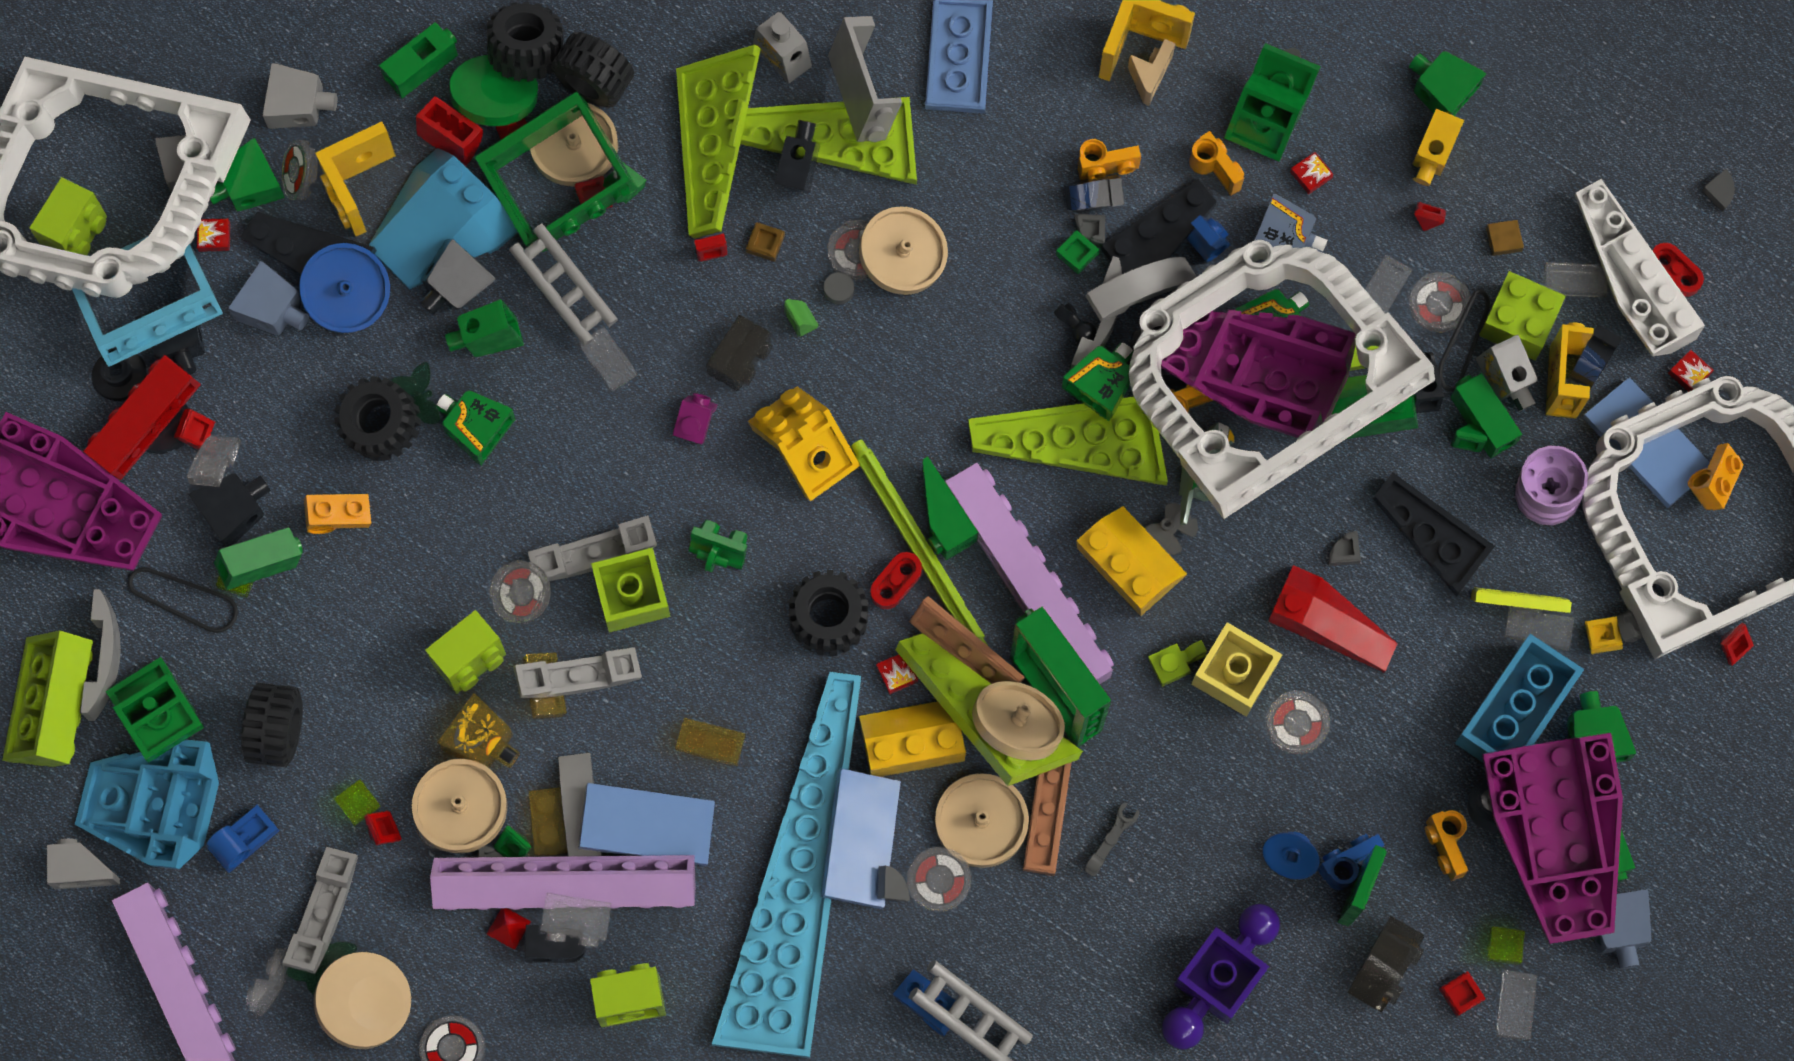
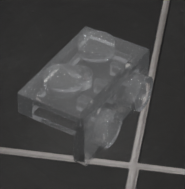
M546 893L540 933L546 934V940L565 942L566 937L579 939L578 945L598 948L599 942H606L612 903Z

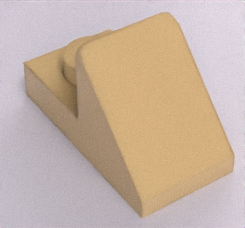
M1164 39L1160 49L1154 48L1149 62L1133 55L1129 59V72L1143 104L1147 106L1150 105L1174 54L1175 43Z

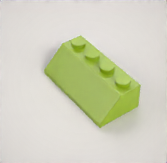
M60 630L26 637L2 761L49 767L70 764V760L75 752L74 739L76 728L81 720L80 707L84 682H86L88 666L93 657L91 651L93 640Z

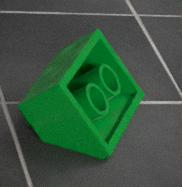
M1367 375L1348 377L1332 414L1342 412L1367 395L1365 383ZM1414 394L1347 439L1417 429L1418 421Z

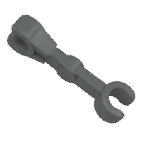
M1123 803L1119 807L1113 828L1106 835L1096 854H1093L1086 865L1085 872L1093 877L1097 875L1103 866L1105 858L1117 844L1122 832L1133 825L1139 817V810L1136 811L1133 818L1124 817L1123 811L1128 803Z

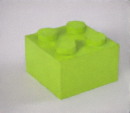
M61 177L29 229L40 245L87 256L91 247L90 243L96 234H100L106 225L107 215L93 192Z
M1509 271L1479 335L1496 344L1519 335L1528 358L1536 361L1566 296Z
M653 547L591 563L609 633L670 617Z
M476 610L425 649L433 667L456 694L462 690L466 692L474 687L479 681L478 677L487 670L490 672L499 667L504 661L503 657L506 655L500 638Z
M649 963L630 966L629 972L618 974L615 969L598 972L597 978L590 979L596 1018L602 1028L666 1016L661 981L656 966L650 967Z

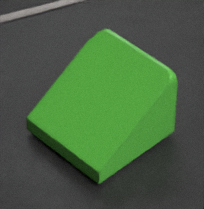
M792 299L785 300V315L798 336L801 337L818 328V323L805 302Z

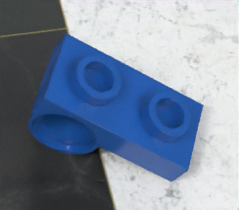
M1199 215L1191 222L1195 229L1189 234L1187 240L1206 262L1212 261L1231 245L1226 239L1229 233L1212 217L1207 220Z
M256 805L231 827L225 826L217 831L208 840L207 848L226 871L230 873L280 830L262 809Z
M1367 834L1362 835L1350 843L1352 848L1342 853L1338 848L1323 856L1324 862L1318 868L1323 880H1326L1327 884L1335 890L1349 888L1359 873L1357 863L1363 861L1375 845L1384 847L1379 834L1371 838ZM1334 867H1345L1349 871L1350 878L1348 880L1338 879L1334 873Z
M913 969L893 995L899 1002L920 1016L934 1031L941 1036H945L950 1029L909 999V995L914 988H918L924 993L931 983ZM941 990L935 1002L949 1011L955 999Z

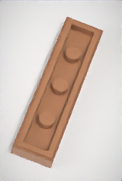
M929 596L921 602L909 622L921 633L928 636L991 684L1002 681L1021 683L1024 679L1020 672Z
M1071 763L1037 775L1023 871L1055 876Z

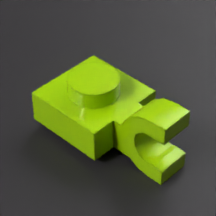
M1202 640L1190 645L1183 651L1180 650L1176 643L1148 656V660L1163 687L1191 674L1188 664L1205 658L1207 650Z

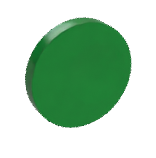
M483 55L467 60L454 71L450 79V99L455 110L472 122L486 126H504L518 122L532 112L538 99V83L536 78H534V81L527 82V79L515 81L513 77H503L502 72L497 73L493 69V65H490L488 55Z

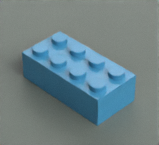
M1529 634L1455 744L1481 762H1483L1482 754L1534 745L1584 669L1532 634Z

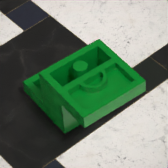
M1265 43L1253 73L1243 88L1224 139L1280 162L1292 131L1302 115L1321 66Z
M162 657L106 691L114 704L113 709L148 763L204 728L195 713L196 710Z

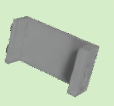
M872 16L844 17L828 54L857 142L886 140L902 104L901 98L878 99L871 81L863 53L875 27Z

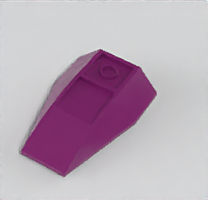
M5 412L0 421V547L134 571L163 515L64 437Z
M1611 733L1570 738L1482 754L1493 819L1548 943L1552 944L1614 933L1623 795Z

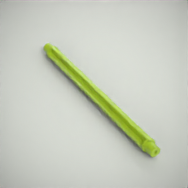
M862 439L856 441L851 445V448L856 455L861 469L912 553L920 559L923 571L948 612L988 646L984 640V633L965 606L963 599L935 553L926 542L924 535L896 489L887 478L873 451L867 448Z

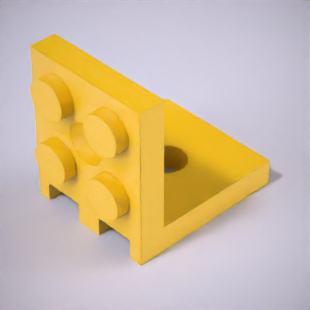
M1122 0L1102 53L1099 78L1107 81L1111 80L1129 31L1162 42L1166 39L1175 43V46L1186 49L1190 39L1195 12L1190 11L1185 6L1171 5L1161 0Z
M382 121L315 153L324 173L320 175V179L325 187V191L331 203L334 204L345 230L351 227L356 237L367 231L344 180L396 156Z
M798 386L785 391L780 396V399L770 406L761 408L748 421L755 433L779 451L801 491L809 501L815 499L860 466L829 409ZM820 451H825L823 462L814 465L815 455Z

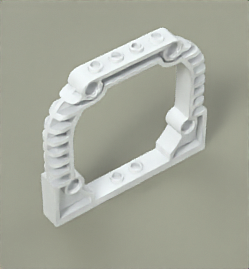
M24 57L0 108V271L10 277L25 276L39 284H44L45 281L54 283L64 290L79 289L93 297L104 295L118 298L127 294L133 284L147 282V277L168 270L171 267L170 264L176 259H180L184 255L187 246L192 243L194 233L201 224V217L208 208L209 199L215 192L217 181L224 183L251 121L242 105ZM84 94L108 99L122 106L125 104L135 105L149 112L157 110L179 115L185 128L186 137L177 146V154L184 165L163 214L150 235L130 250L105 248L98 250L91 256L27 242L14 225L4 220V210L8 195L35 139L40 140L49 136L54 130V119L63 112L80 105Z
M1255 240L1242 248L1233 250L1227 258L1216 265L1208 266L1201 275L1191 281L1182 283L1175 292L1165 298L1156 300L1150 308L1143 312L1140 317L1142 333L1136 341L1129 365L1130 386L1137 404L1180 458L1181 465L1223 519L1435 381L1434 367L1429 359L1390 313L1387 312L1385 314L1358 280L1335 257L1319 252L1311 247L1292 248L1291 245L1272 247L1270 243L1264 240ZM1261 259L1265 260V261H1263V262H1261V263H1256V262H1255V261L1261 260ZM1285 279L1310 285L1323 295L1357 335L1355 340L1358 360L1362 366L1368 368L1365 382L1367 395L1342 412L1328 416L1322 425L1313 431L1304 432L1298 437L1296 442L1266 461L1260 452L1230 447L1227 436L1221 431L1209 430L1204 432L1165 384L1161 376V363L1164 358L1172 354L1180 346L1183 340V330L1246 288L1267 290ZM1157 326H1161V327H1162L1161 329H1158V330H1152L1154 327H1157ZM1370 346H1378V348L1374 350L1367 349ZM1213 449H1221V450H1220L1218 453H1216V454H1210V453H1208L1209 451H1211V450H1213Z
M1731 376L1720 377L1712 382L1709 378L1703 379L1692 386L1693 390L1683 394L1682 390H1679L1665 398L1666 402L1659 406H1656L1653 402L1639 409V415L1629 419L1627 415H1624L1610 423L1612 427L1599 438L1596 444L1598 455L1587 471V487L1582 497V506L1587 524L1622 588L1619 593L1628 610L1632 611L1642 637L1654 659L1794 595V579L1785 582L1783 578H1780L1765 586L1768 591L1757 595L1755 590L1738 598L1740 604L1712 616L1707 605L1695 602L1678 593V584L1673 575L1663 571L1656 572L1653 569L1622 511L1616 492L1618 473L1629 467L1639 457L1643 450V444L1703 417L1712 422L1726 423L1743 416L1762 426L1778 444L1794 473V406L1778 394L1760 390L1758 387H1743L1738 379ZM1723 390L1727 392L1730 400L1722 399L1718 391ZM1609 439L1618 441L1621 445V450L1613 449L1610 446ZM1653 584H1658L1663 588V597L1654 593L1652 589Z

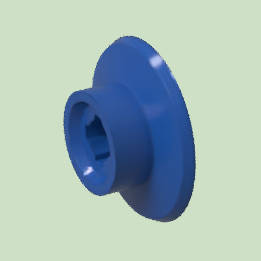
M1287 832L1276 834L1270 837L1263 846L1265 862L1274 872L1283 877L1305 879L1312 876L1318 870L1320 864L1318 852L1310 840L1301 833Z

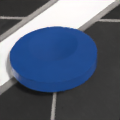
M339 243L319 250L309 259L300 276L299 295L306 313L319 326L332 332L353 333L372 325L382 315L390 296V281L384 265L371 251L359 245Z

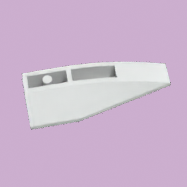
M1600 179L1576 192V200L1617 307L1652 356L1671 354L1695 341L1703 330L1704 323L1603 180Z

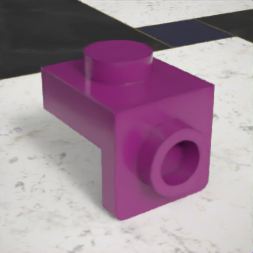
M693 393L692 396L688 395L682 400L673 436L702 445L705 442L712 414L716 411L718 404L710 402L711 398L703 394Z

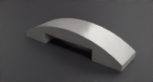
M1113 256L1103 284L1122 275L1119 258ZM1117 315L1101 321L1094 341L1084 337L1081 338L1071 364V369L1097 346L1105 347L1113 331Z
M1185 257L1168 258L1124 273L1096 287L1085 296L1099 320L1103 321L1125 313L1129 306L1170 291L1175 292L1182 283L1191 281L1197 276Z
M647 515L618 524V529L562 546L556 543L529 551L528 556L531 567L541 575L544 582L592 572L591 563L654 548L657 546L650 518Z
M94 589L91 621L97 628H103L97 682H84L81 714L88 721H95L107 704L109 696L106 691L115 685L120 664L121 644L119 626L108 598L100 589Z
M635 647L607 651L602 656L546 664L545 661L515 665L513 667L520 698H545L578 694L609 688L642 678Z
M591 753L558 757L568 856H602L600 851L578 849L587 783L594 784Z
M326 847L316 873L317 881L297 934H293L284 957V966L315 974L339 922L354 875L358 855Z

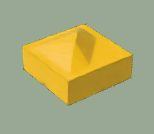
M1617 616L1585 621L1591 654L1623 649Z

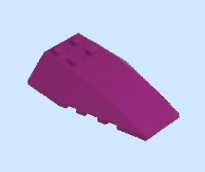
M1213 310L1183 330V340L1180 346L1162 360L1161 368L1248 422L1298 438L1304 432L1313 431L1322 425L1324 420L1332 414L1349 376L1357 335L1354 332L1299 315L1275 317L1273 313L1259 312V315L1242 314L1241 311L1229 310L1228 313L1214 312Z

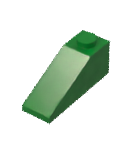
M927 456L922 460V473L930 536L928 542L937 555L941 553L945 560H948L978 542L979 532Z

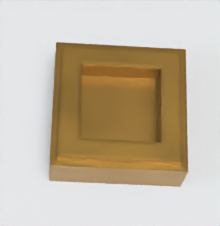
M1518 220L1487 225L1486 231L1492 256L1523 251L1524 245Z
M756 222L746 247V253L775 262L785 237V231Z

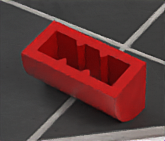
M436 96L416 115L417 136L436 149L439 148L454 155L466 167L481 143L483 129Z

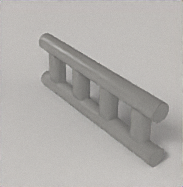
M540 224L533 230L538 237L535 242L525 250L519 243H516L509 251L581 343L586 346L594 339L588 332L602 320L610 327L618 319L546 227ZM547 248L557 263L545 273H542L532 259ZM565 272L576 287L561 297L551 283ZM584 296L595 311L580 321L569 307Z
M933 960L927 967V971L935 977L923 993L918 988H914L909 995V999L991 1061H1013L1008 1057V1054L1017 1040L1026 1045L1033 1037L1032 1033L936 960ZM945 984L959 994L949 1011L935 1002ZM969 1003L983 1013L973 1030L959 1020ZM993 1022H996L1007 1031L997 1048L983 1038Z

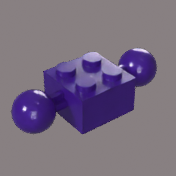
M1253 904L1247 907L1239 917L1238 928L1240 935L1236 940H1233L1216 927L1181 973L1174 985L1191 997L1192 1000L1187 1007L1171 1010L1162 1022V1034L1170 1046L1180 1050H1187L1196 1046L1203 1037L1204 1024L1202 1019L1208 1011L1225 1024H1228L1270 966L1251 952L1256 945L1262 946L1271 943L1279 933L1280 919L1271 907L1265 904Z

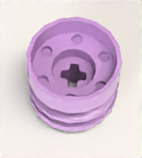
M1550 445L1534 451L1527 457L1522 466L1516 484L1515 499L1521 512L1528 519L1542 525H1556L1567 521L1575 514L1587 487L1588 472L1584 462L1575 452L1565 447ZM1545 487H1548L1550 489V492L1554 494H1549V491L1545 489Z

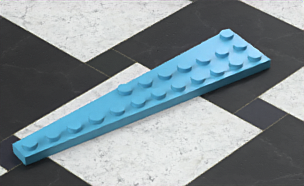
M829 672L712 1046L810 1058L831 899L820 896L837 770H849L861 685V676Z

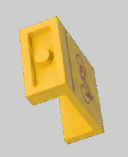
M1576 322L1563 324L1551 343L1545 415L1576 419L1589 400L1590 386L1565 384L1567 354L1581 355L1594 333V328L1585 327V325Z

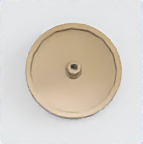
M587 103L616 153H618V138L613 122L600 108ZM583 116L530 149L537 169L550 181L564 186L574 187L575 183L604 176L612 167Z
M893 207L881 211L867 224L859 242V257L864 271L875 284L886 291L908 295L929 288L939 278L947 262L948 247L943 231L930 216L910 207Z
M1002 681L988 685L979 694L972 710L973 722L980 736L997 751L1016 759L1039 760L1048 757L1059 746L1065 731L1064 720L1057 706L1042 692L1018 682Z
M453 759L434 766L421 778L413 794L412 814L419 832L431 845L450 853H468L487 845L499 833L506 819L507 798L501 781L487 766L473 760Z
M972 774L955 781L941 796L935 816L936 833L946 852L955 857L960 863L978 868L993 867L1004 863L1014 856L1025 840L1029 824L1028 809L1020 792L1013 785L1007 786L1000 777L991 774Z
M369 952L348 954L333 962L319 979L314 993V1010L322 1029L337 1043L354 1049L374 1048L391 1040L404 1026L411 1008V991L403 972L389 959Z

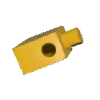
M1438 109L1435 110L1413 162V165L1418 167L1413 177L1415 182L1430 186L1434 174L1441 176L1464 123L1463 119Z

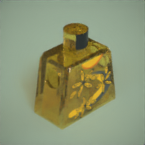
M474 693L437 742L442 751L459 759L479 762L488 768L491 767L495 760L511 768L520 755L519 751L508 745L513 736L511 728Z

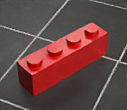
M164 355L150 366L145 379L132 387L128 393V399L123 405L111 412L107 419L108 423L102 430L90 437L87 447L83 452L111 475L122 480L201 384Z

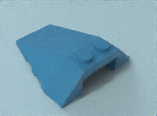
M437 148L414 168L369 246L375 247L377 250L375 255L410 290L423 284L421 282L423 275L446 239H454L475 258L486 252L490 254L497 251L518 231L498 198L454 155Z
M184 740L149 763L141 752L131 755L124 753L90 762L75 825L150 866L180 869L204 846L215 803L219 780L210 743L206 741Z

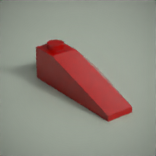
M1294 565L1268 621L1384 673L1398 644L1322 577Z

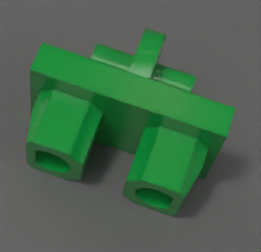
M707 519L699 528L694 526L690 536L689 552L697 554L696 558L706 561L705 571L712 573L716 565L724 568L731 566L742 570L747 550L746 533L734 530L731 531L729 538L718 535L720 526Z

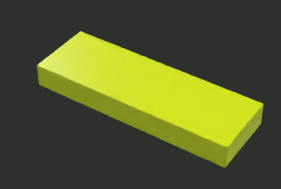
M1477 587L1472 588L1471 600L1480 603L1565 613L1571 612L1572 602L1562 597Z

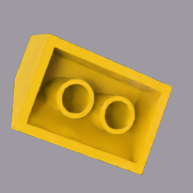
M1124 506L1100 519L1076 540L1077 549L1140 616L1187 575L1183 568Z
M938 701L859 716L870 775L883 777L965 761L966 750L962 730Z

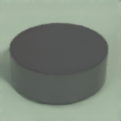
M842 272L829 275L824 282L825 297L828 301L837 305L849 302L854 295V282L852 278Z

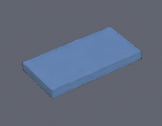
M933 0L925 101L926 110L985 114L993 0Z
M1629 377L1585 413L1582 418L1601 437L1612 427L1610 424L1612 421L1624 415H1627L1629 419L1639 415V409L1653 403V401ZM1676 429L1643 444L1642 452L1629 468L1668 509L1690 490L1688 487L1689 478L1698 470L1708 468L1710 462L1679 429ZM1609 439L1610 446L1613 449L1621 450V445L1618 441Z
M847 769L837 770L820 897L878 909L885 907V900L877 899L879 866H890L901 781Z
M587 783L578 849L629 856L694 855L695 865L706 866L708 865L715 801Z

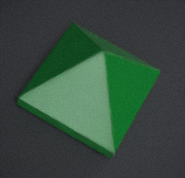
M1471 422L1456 431L1450 446L1481 452L1487 442V436Z
M508 825L504 828L494 848L503 857H526L531 845L526 837Z

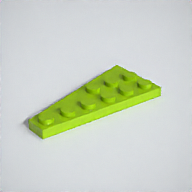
M755 44L676 68L689 236L694 239L722 231L761 49Z
M899 97L902 100V104L886 140L878 142H857L844 101L748 108L741 145L782 154L786 136L795 137L798 120L816 124L812 142L820 144L817 162L917 185L910 97ZM799 147L796 150V157H804L805 149L803 147Z
M1134 397L1123 398L1110 421H1107L1084 403L968 419L972 452L1166 486L1168 483L1159 431L1141 410Z
M923 633L899 641L895 649L1007 786L1079 760L1083 751L1065 737L1062 738L1059 746L1051 755L1039 760L1016 759L997 751L980 736L972 717L973 706L979 694L991 683Z

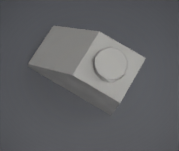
M59 839L57 844L47 845V884L52 888L69 889L120 885V878L85 846L77 843V839Z

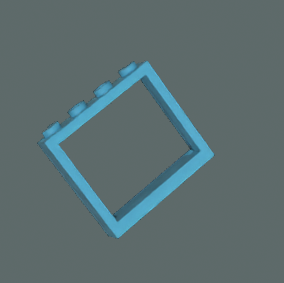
M145 238L140 239L132 244H129L121 249L130 250L134 246L139 244L141 241H143ZM190 244L185 249L184 256L200 287V291L105 335L102 333L86 293L72 288L97 348L108 367L223 314ZM211 303L212 306L203 309L202 306ZM111 348H117V350L109 353L108 351Z

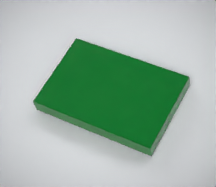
M1375 845L1361 863L1358 876L1352 885L1338 923L1347 927L1351 926L1365 909L1387 853L1385 848Z

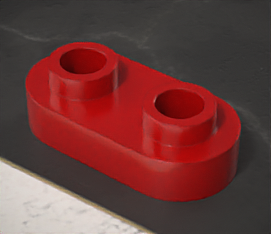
M1660 243L1654 247L1652 251L1658 260L1659 258H1664L1668 261L1667 265H1662L1685 297L1695 295L1704 283L1702 271L1675 245ZM1681 279L1688 280L1690 286L1683 285Z
M902 552L896 555L871 586V599L877 607L881 609L896 607L920 579L922 563L915 554ZM905 566L910 567L912 572L909 575H904L900 571L901 568ZM883 590L892 592L890 598H883L880 594Z

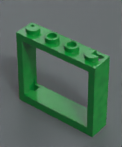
M577 91L475 156L527 247L535 242L538 237L532 231L498 170L579 117L583 116L620 180L546 226V229L554 239L558 240L564 235L574 234L580 229L581 224L589 219H596L606 212V208L614 203L627 200L631 196V192L638 189L586 100Z
M1043 606L1035 611L1030 608L1025 611L1024 615L1016 619L1018 623L1015 624L1010 659L1029 685L1042 692L1057 706L1064 720V733L1075 746L1080 747L1102 732L1111 699Z

